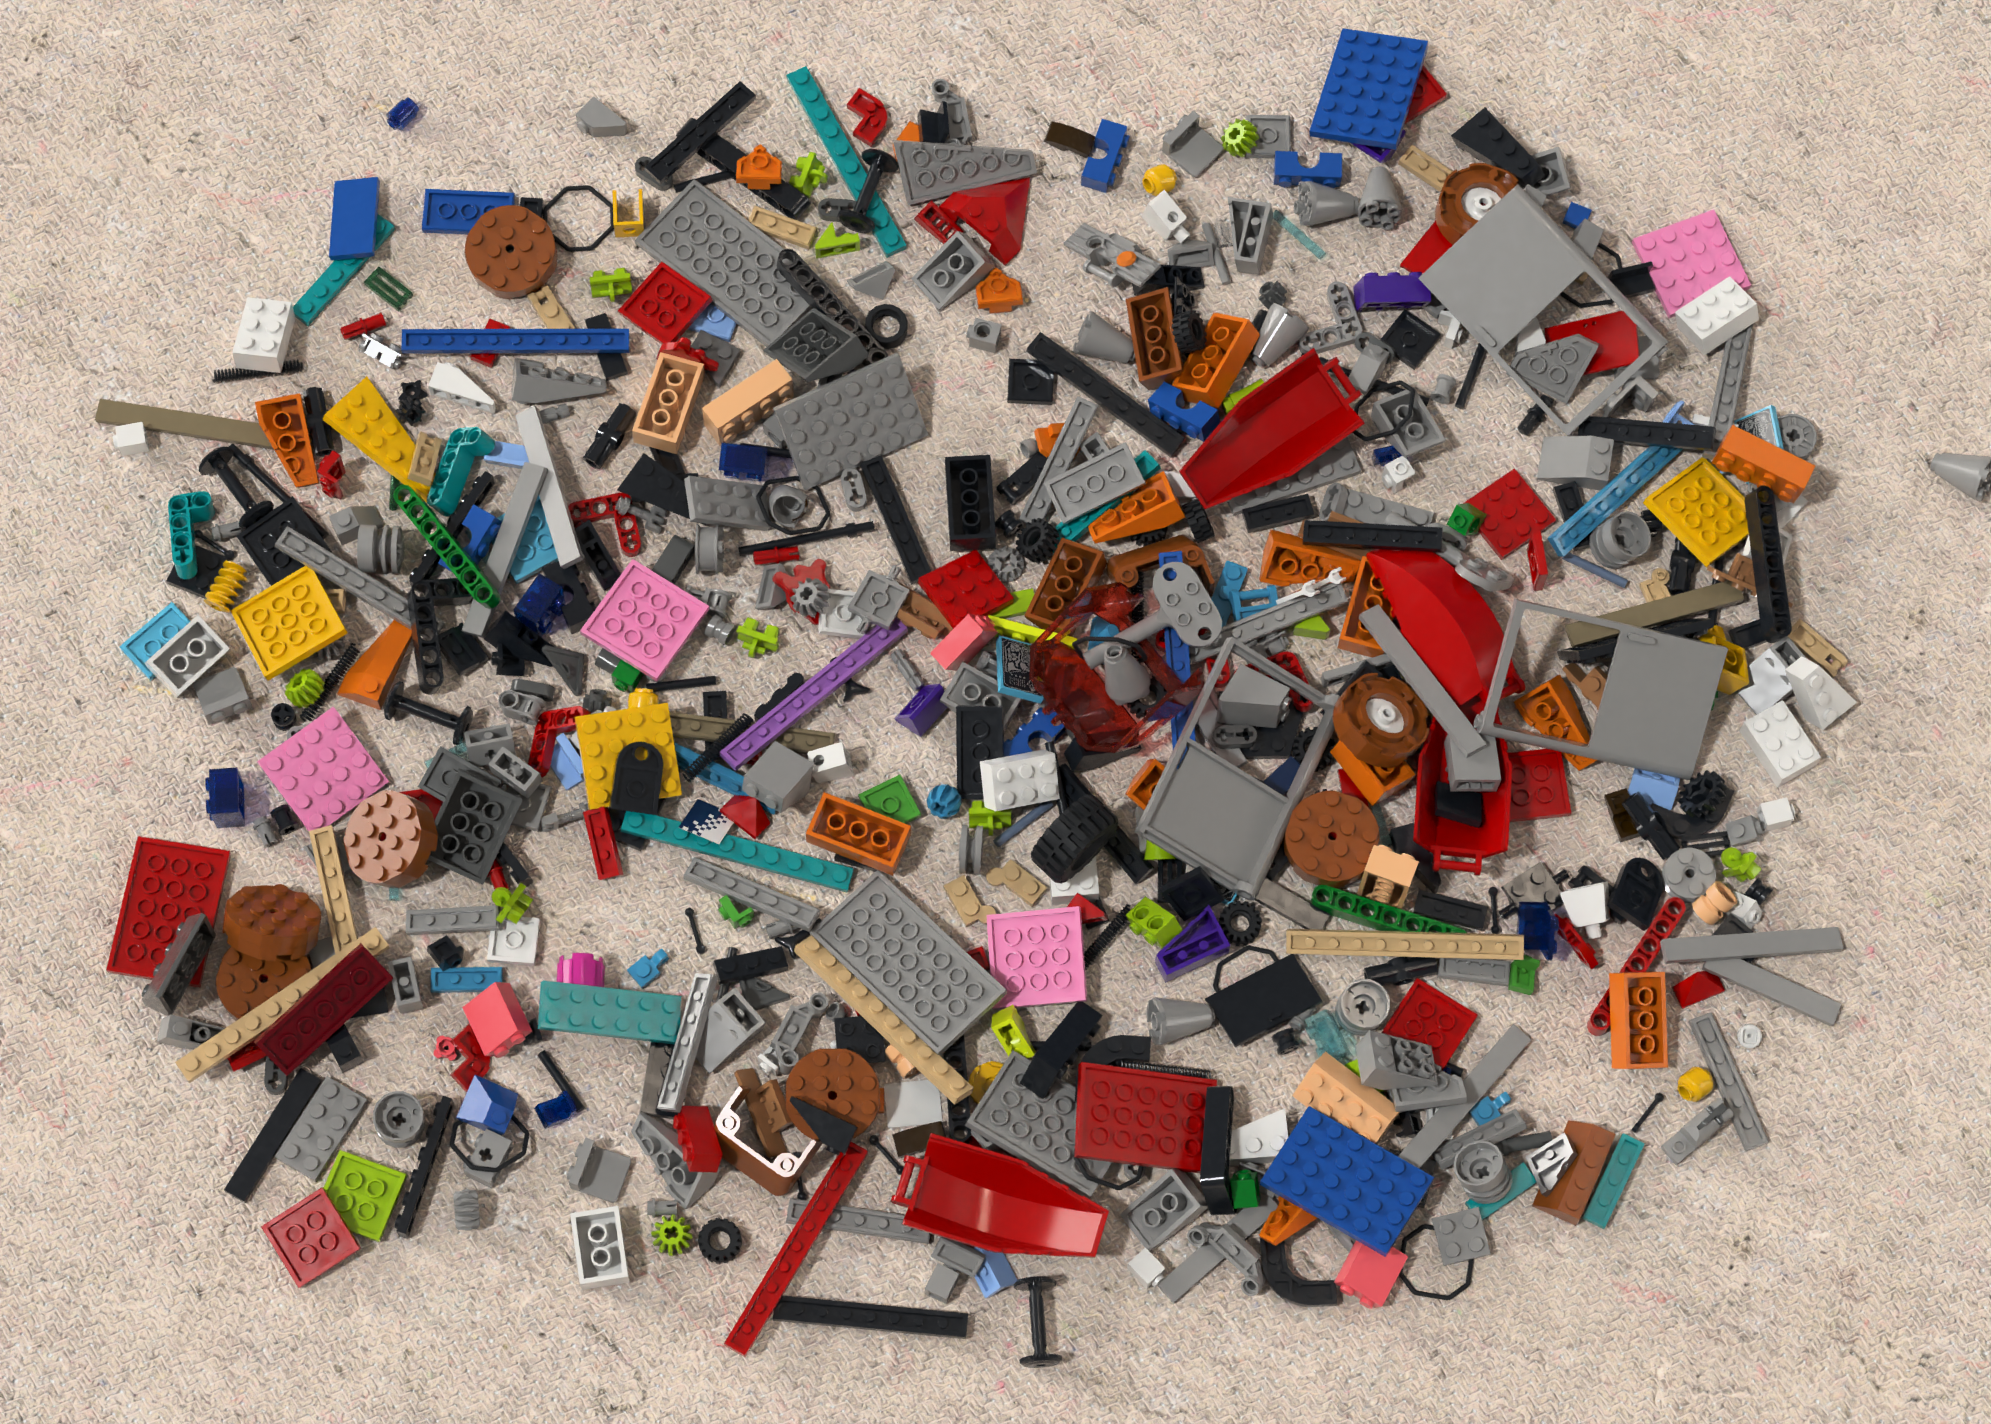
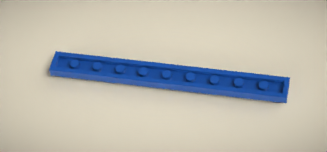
M402 329L401 351L402 354L629 353V329Z
M1182 551L1159 553L1160 568L1170 562L1183 563ZM1166 570L1163 574L1164 579L1167 581H1173L1177 576L1173 570ZM1166 627L1164 628L1172 746L1174 749L1192 712L1193 694L1189 645L1179 638L1173 628ZM1194 727V729H1193V731H1192V734H1191V736H1190V739H1192V740H1194V741L1196 742L1195 727Z

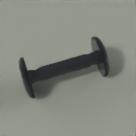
M867 149L862 152L861 157L863 161L870 165L869 172L853 211L846 209L838 212L837 217L840 223L855 232L868 233L874 230V222L866 217L871 200L883 171L895 172L899 167L897 160L892 155L879 149Z
M225 446L219 447L202 459L199 465V472L201 475H210L215 472L218 474L245 510V514H243L239 521V526L242 529H247L274 509V505L269 500L258 504L254 501L227 465L234 455L233 449Z
M399 681L393 685L384 706L385 719L390 720L398 709L453 729V744L458 745L465 739L464 732L469 730L472 722L473 711L471 707L467 706L460 717L403 697V682Z
M1026 1277L1014 1283V1289L1030 1292L1029 1307L1034 1354L1019 1359L1020 1364L1024 1367H1050L1062 1361L1061 1355L1046 1353L1044 1302L1041 1293L1042 1289L1056 1286V1281L1051 1277Z

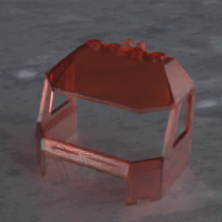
M1121 582L1085 588L1030 646L1029 679L1034 684L1035 690L1043 695L1048 702V705L1043 708L1042 712L1044 715L1056 712L1058 715L1052 719V725L1059 726L1063 723L1074 734L1078 744L1090 751L1117 753L1138 747L1181 712L1202 691L1205 684L1200 679V676L1203 674L1202 667L1198 668L1182 683L1147 639L1141 641L1138 644L1147 656V660L1144 661L1145 665L1168 693L1154 707L1147 708L1146 716L1137 723L1123 705H1117L1114 700L1110 699L1105 690V682L1097 672L1088 667L1086 661L1080 658L1075 649L1061 642L1064 637L1092 614L1097 615L1110 624H1114L1119 629V632L1134 625L1128 614L1145 597L1139 593L1136 595L1131 594L1127 591L1128 587ZM1076 617L1052 639L1045 641L1064 620ZM1132 647L1133 650L1137 653V655H1138L1140 658H1142V656L1140 655V653L1138 652V650H1137L1136 648ZM1156 721L1151 727H1149L1144 733H1142L1139 736V731L1147 723Z

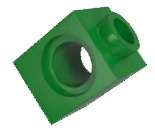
M1469 503L1458 504L1450 516L1447 525L1464 536L1477 534L1487 514Z
M620 660L611 675L612 682L618 690L622 692L627 690L632 693L644 673L625 661Z
M1247 1169L1237 1171L1233 1174L1230 1181L1234 1209L1258 1207L1261 1200L1258 1173Z

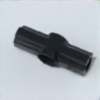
M310 387L303 391L307 414H305L309 433L312 435L316 456L325 457L326 455L329 456L332 451H335L331 434L332 427L323 421V417L328 410H326L322 388Z
M619 403L608 421L603 422L598 428L595 440L583 456V460L591 467L601 469L611 452L617 450L621 445L625 431L636 417V412L628 405Z
M1677 537L1675 538V547L1672 551L1669 567L1671 576L1668 591L1672 595L1690 590L1691 573L1694 571L1696 556Z
M1640 792L1632 794L1622 802V806L1634 820L1639 835L1651 843L1663 860L1668 859L1674 852L1680 849V846L1666 829L1667 825L1663 817L1657 811L1652 810Z
M1396 957L1387 963L1366 967L1363 970L1365 979H1371L1381 986L1389 984L1400 986L1408 984L1414 979L1438 973L1436 959L1432 957Z

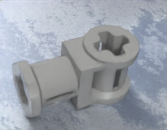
M688 585L685 592L709 606L707 614L711 616L718 615L721 618L726 617L727 613L725 610L728 601L732 598L729 592L706 588L704 592L693 589L691 585Z

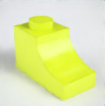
M1014 1005L992 1014L991 1028L1008 1056L1013 1050L1027 1059L1035 1055V1050L1026 1033L1024 1022Z

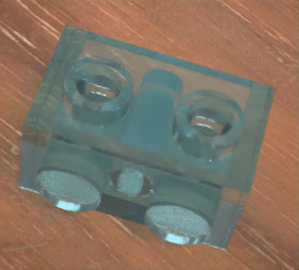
M1325 1009L1305 1019L1307 1024L1305 1029L1310 1039L1315 1040L1317 1045L1315 1050L1318 1057L1325 1051L1336 1060L1351 1054L1330 1010Z

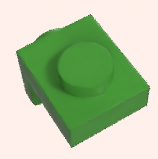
M727 895L719 899L720 908H718V912L724 921H730L734 929L739 926L743 928L752 922L754 917L752 907L739 914Z
M1524 955V960H1514L1510 964L1508 990L1531 995L1534 992L1535 970L1540 966V960L1528 955Z

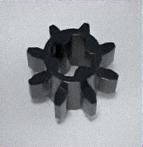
M408 396L407 399L399 401V409H396L395 412L400 416L399 420L402 424L408 421L413 426L414 423L422 421V414L426 411L421 407L422 403L419 399L413 401Z
M1642 510L1640 517L1648 525L1651 537H1655L1657 531L1662 530V522L1650 510Z

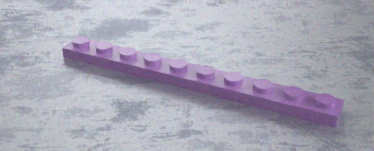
M897 617L889 631L876 625L722 749L720 756L737 771L908 632V628Z

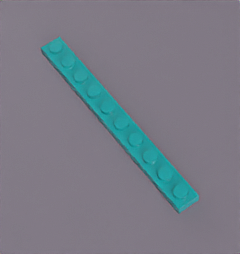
M807 66L787 74L790 86L853 199L857 202L867 177L863 166ZM875 190L866 217L874 222L875 228L872 233L886 258L907 249V245Z
M629 811L625 813L621 832L848 892L854 868L728 834L724 836L720 844H717L679 828L682 823L680 821L651 814Z

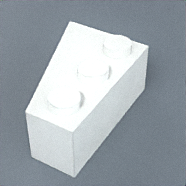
M1802 656L1785 669L1805 720L1822 730L1857 703L1819 665Z
M1285 1108L1232 1130L1229 1166H1239L1240 1162L1243 1164L1245 1162L1264 1164L1274 1161L1288 1139Z

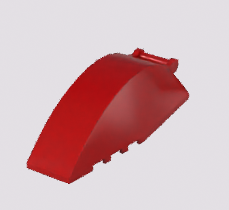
M1312 348L1238 401L1179 470V473L1204 509L1292 476L1365 424L1361 417L1349 406L1362 393L1359 389H1355L1338 364L1340 361L1337 356L1322 366L1315 348ZM1329 369L1333 371L1349 396L1346 398L1343 397L1326 372Z
M1375 549L1366 554L1367 560L1376 580L1380 579L1384 591L1382 594L1384 599H1389L1393 608L1391 615L1393 618H1397L1401 627L1400 633L1458 708L1477 695L1486 704L1504 634L1492 610L1482 596L1465 578L1455 571L1453 566L1433 552ZM1512 658L1505 679L1509 686L1503 688L1500 700L1514 693L1519 694L1525 691L1526 688L1524 681L1512 662Z
M1477 695L1459 707V709L1474 727L1475 717L1484 711L1485 704ZM1498 707L1493 723L1502 725L1498 714ZM1433 716L1428 736L1418 758L1413 841L1433 853V871H1439V869L1473 872L1474 875L1480 876L1482 859L1508 851L1512 763L1508 757L1507 742H1505V739L1495 737L1501 782L1497 791H1474L1481 793L1482 822L1479 828L1434 815L1435 785L1437 781L1449 784L1448 772L1445 771L1447 761L1444 742L1447 732ZM1445 855L1473 858L1475 862L1441 860L1440 857Z
M930 1133L923 1160L905 1155L903 1160L905 1165L897 1191L891 1198L892 1203L908 1208L902 1225L994 1253L1096 1257L1109 1210L1085 1196H1080L1070 1190L1068 1186L1058 1183L1044 1172L1041 1173L1029 1166L1027 1162ZM914 1167L921 1168L911 1199L905 1198Z

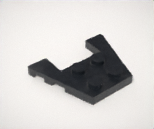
M1219 691L1218 698H1220L1223 691ZM1300 695V701L1306 703L1307 700H1305L1304 697ZM1292 700L1288 706L1290 711L1284 722L1280 721L1276 728L1253 726L1257 732L1255 744L1249 748H1240L1245 759H1288L1290 757L1303 712L1298 711L1294 707ZM1244 732L1243 736L1240 737H1244L1248 741L1250 736L1248 732Z

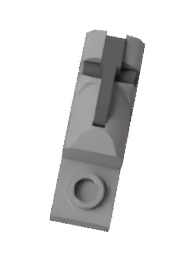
M1716 1098L1660 1147L1676 1166L1733 1117V1112L1723 1104L1724 1101L1721 1098Z

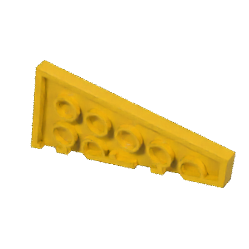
M366 376L324 415L323 421L401 483L408 485L419 493L427 503V496L436 474L434 472L430 486L407 479L416 445Z

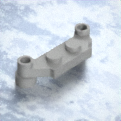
M936 79L932 83V94L935 101L939 103L942 101L947 102L950 131L948 134L949 139L944 144L966 145L967 141L972 140V133L964 97H958L950 91L949 83L946 80Z
M814 993L807 1003L796 1007L791 1005L771 1042L770 1047L775 1049L779 1070L784 1075H789L799 1060L795 1050L811 1019L821 1017L827 1009L828 998L823 993Z
M1203 1222L1189 1230L1187 1238L1191 1245L1200 1247L1205 1242H1209L1245 1275V1279L1241 1282V1289L1244 1294L1255 1296L1262 1289V1285L1266 1282V1277L1262 1273L1259 1259L1261 1255L1227 1224L1216 1226Z

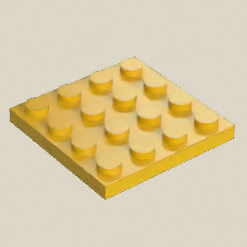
M1703 457L1653 492L1643 502L1706 567L1749 535L1745 497Z
M307 566L300 568L230 610L264 677L268 681L348 634L316 572Z
M668 703L575 717L589 810L603 806L609 807L617 755L623 747L633 742L649 743L662 756L663 772L659 799L682 795ZM638 747L635 750V757L638 760H644L647 757L646 749Z

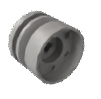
M1625 511L1618 513L1597 526L1590 535L1589 545L1593 556L1600 564L1607 568L1616 569L1646 553L1651 544V534L1644 519L1636 513Z
M360 525L357 541V563L360 571L376 572L378 562H381L383 573H388L390 563L392 573H400L405 548L401 526H393L391 536L389 525L384 526L382 535H379L377 525Z
M1359 979L1348 985L1338 998L1335 1006V1016L1339 1025L1346 1032L1365 1036L1369 1030L1375 1031L1386 1019L1390 1010V998L1387 991L1379 983L1371 979ZM1359 1005L1363 1006V1014H1359V1009H1357Z
M404 1091L390 1092L376 1103L373 1110V1123L376 1132L386 1145L394 1148H405L414 1144L422 1136L425 1128L424 1112L420 1102L412 1094ZM399 1117H403L405 1123H401L400 1127H397L395 1121H398Z
M1479 1140L1470 1142L1457 1153L1453 1164L1454 1171L1465 1193L1471 1200L1476 1203L1490 1204L1497 1202L1507 1194L1511 1188L1512 1175L1502 1153L1496 1145L1488 1141Z

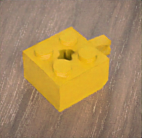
M1715 625L1714 628L1708 629L1707 634L1699 637V641L1728 648L1717 687L1718 691L1730 695L1749 684L1745 649L1726 641L1723 627Z

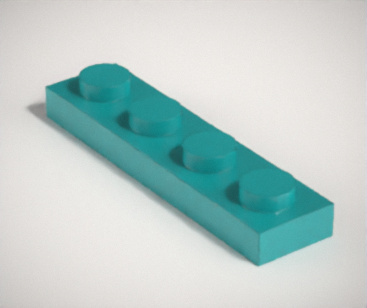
M1624 1133L1622 1134L1582 1219L1602 1229L1606 1227L1645 1143Z

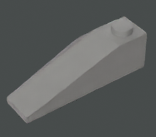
M1559 147L1531 155L1540 165L1545 175L1532 187L1547 196L1571 189L1564 154Z
M515 358L511 388L512 400L520 404L604 393L607 389L605 379L580 372L571 375L564 370L565 368L558 366L554 370L545 368L543 362Z
M639 1113L631 1130L633 1136L644 1154L650 1155L656 1165L654 1168L657 1175H662L667 1183L665 1188L668 1193L684 1209H688L714 1184L722 1166L719 1165L717 1173L689 1172L687 1162L683 1160L682 1146L678 1144V1134L647 1114Z

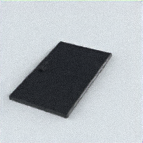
M1290 954L1205 998L1210 1008H1213L1215 1016L1234 1047L1322 1003V999L1294 954Z

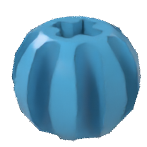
M949 784L935 786L929 792L927 798V807L931 810V814L938 816L940 819L953 817L959 812L962 803L958 790L955 787L949 786Z

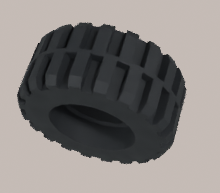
M1087 794L1084 797L1082 796L1072 803L1069 808L1065 809L1038 839L1031 851L1032 861L1055 883H1065L1089 864L1108 843L1118 827V818L1094 795Z

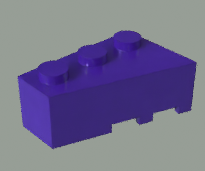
M1391 272L1387 276H1379L1378 273H1366L1353 286L1356 313L1362 312V308L1376 307V311L1383 310V307H1397V309L1426 307L1431 302V291L1418 279L1422 272H1411L1409 275Z
M1210 905L1156 954L1155 964L1165 983L1229 953L1230 944Z

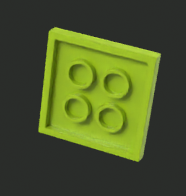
M339 1150L324 1188L352 1233L380 1243L407 1179V1174Z

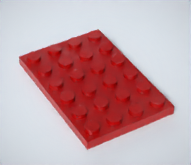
M138 836L106 971L113 974L153 980V972L159 963L162 964L166 957L165 950L167 946L174 942L177 937L176 931L181 922L185 923L188 916L200 913L205 914L214 930L231 852ZM209 949L189 986L201 988Z
M1086 1062L1079 1063L1074 1157L1169 1170L1177 1168L1185 1172L1200 1173L1207 1087L1217 1086V1080Z

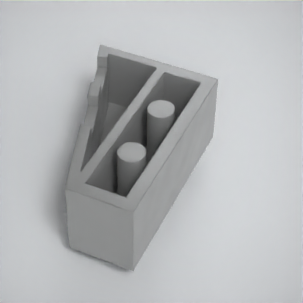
M1228 197L1237 272L1259 275L1274 216L1272 205L1267 202Z

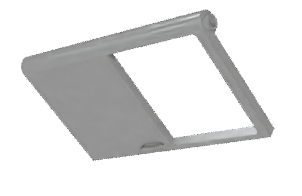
M1519 184L1509 191L1418 278L1567 436L1580 426L1653 356L1656 355L1659 358L1668 349L1666 346L1668 341ZM1586 272L1652 341V345L1568 424H1564L1500 357L1499 351L1578 276Z
M1514 598L1485 708L1480 715H1476L1474 728L1477 729L1479 734L1689 780L1695 769L1728 648ZM1525 609L1610 627L1620 631L1589 744L1493 723Z
M1232 636L1226 638L1134 832L1194 869L1201 866L1212 880L1242 898L1254 901L1284 839L1292 811L1301 802L1335 729L1333 710L1340 696L1333 693L1324 695ZM1230 652L1238 655L1325 711L1286 796L1281 795L1190 739L1192 731Z

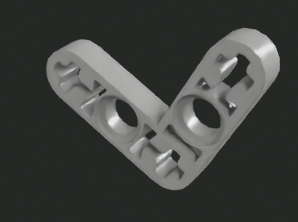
M1336 281L1331 283L1326 294L1336 325L1306 333L1299 341L1298 346L1301 353H1306L1315 348L1317 354L1354 344L1356 337L1362 333V327L1348 289L1342 282ZM1334 289H1337L1338 292H1341V302L1339 303L1337 295L1333 294ZM1347 308L1351 314L1348 317H1341L1338 310ZM1351 322L1350 327L1352 331H1356L1355 336H1352L1351 333H1347V323ZM1331 333L1336 336L1337 340L1333 343H1328L1325 341L1324 336ZM1318 337H1320V344L1322 346H1320L1319 342H1317ZM1309 340L1310 343H1313L1312 348L1305 345V342Z

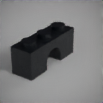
M559 561L543 567V574L553 595L560 592H569L574 596L570 603L561 607L565 622L571 634H574L582 629L595 611L596 606L594 602L589 603L586 597L589 595L585 583H580L577 578L580 573L576 564L563 569Z

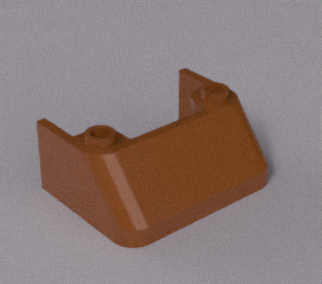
M1178 535L1113 556L1108 560L1106 571L1126 623L1131 622L1132 608L1125 590L1133 588L1137 584L1139 571L1146 572L1160 567L1159 553L1182 551L1183 563L1191 568L1197 567L1204 588L1210 597L1213 596L1215 582L1200 547L1189 536Z
M739 1086L718 1116L714 1126L723 1154L722 1158L773 1195H786L793 1188L823 1143L820 1139H812L800 1158L792 1153H782L777 1156L773 1163L735 1136L741 1126V1119L736 1110L751 1090L748 1086Z

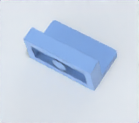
M495 441V447L491 453L484 455V461L487 464L522 469L525 462L529 463L523 445Z
M562 733L556 737L557 744L554 746L550 767L568 791L583 782L584 775L580 756L566 735Z
M1634 768L1628 793L1631 796L1634 793L1640 792L1649 805L1654 803L1667 810H1671L1679 788L1680 778Z
M977 1247L974 1248V1250L985 1254V1259L975 1276L985 1298L992 1297L1003 1288L1014 1286L1017 1278L1004 1253H994Z

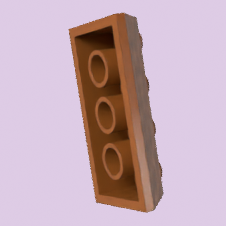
M1166 287L1126 299L1139 382L1148 390L1160 387L1164 381L1170 384L1183 372L1180 350L1177 347V342L1175 343L1174 341L1175 336L1172 334V319L1174 315L1170 291Z
M1061 538L1024 615L1025 618L1041 629L1073 637L1107 565L1104 552Z
M1568 1120L1563 1133L1565 1132L1570 1136L1578 1155L1549 1196L1545 1197L1541 1194L1540 1189L1538 1190L1532 1207L1576 1226L1582 1216L1616 1134L1594 1124Z

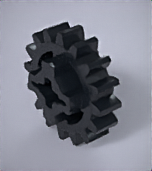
M1706 770L1704 775L1700 772L1697 773V778L1691 777L1690 782L1683 785L1685 791L1679 793L1682 797L1678 800L1681 804L1680 808L1691 818L1694 815L1700 818L1702 813L1707 816L1710 809L1715 811V806L1722 803L1720 798L1726 796L1723 792L1727 789V786L1724 784L1725 780L1715 771L1710 773Z

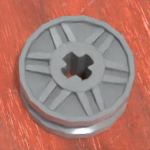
M1799 414L1780 416L1778 422L1784 450L1806 460L1816 444L1817 433L1814 425L1807 418Z
M962 825L959 843V874H965L967 865L973 864L974 875H980L983 856V826H977L975 835L970 836L968 825Z

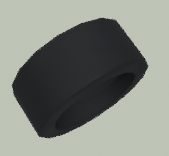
M882 304L869 311L865 319V328L884 349L889 350L898 347L905 340L908 321L905 313L900 308L892 304ZM883 316H891L897 319L900 325L898 333L891 337L876 335L873 330L875 320Z

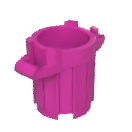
M572 953V959L564 960V955L559 957V963H557V982L604 987L605 966L602 957L599 958V961L594 960V954Z

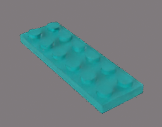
M544 980L540 984L538 1029L667 1044H675L680 1028L681 996Z

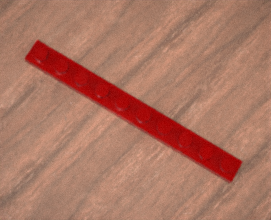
M851 1142L845 1154L840 1152L839 1156L836 1157L724 1342V1346L743 1357L747 1356L868 1155V1150Z

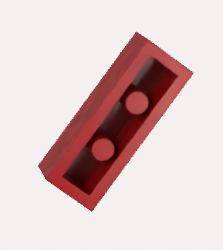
M682 1105L680 1113L674 1116L673 1127L677 1129L678 1144L682 1146L683 1160L687 1162L689 1172L717 1173L723 1154L708 1106Z

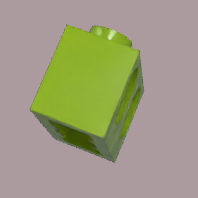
M1146 896L1126 914L1130 922L1129 928L1137 936L1141 934L1150 945L1153 946L1155 944L1161 949L1183 931L1174 915Z

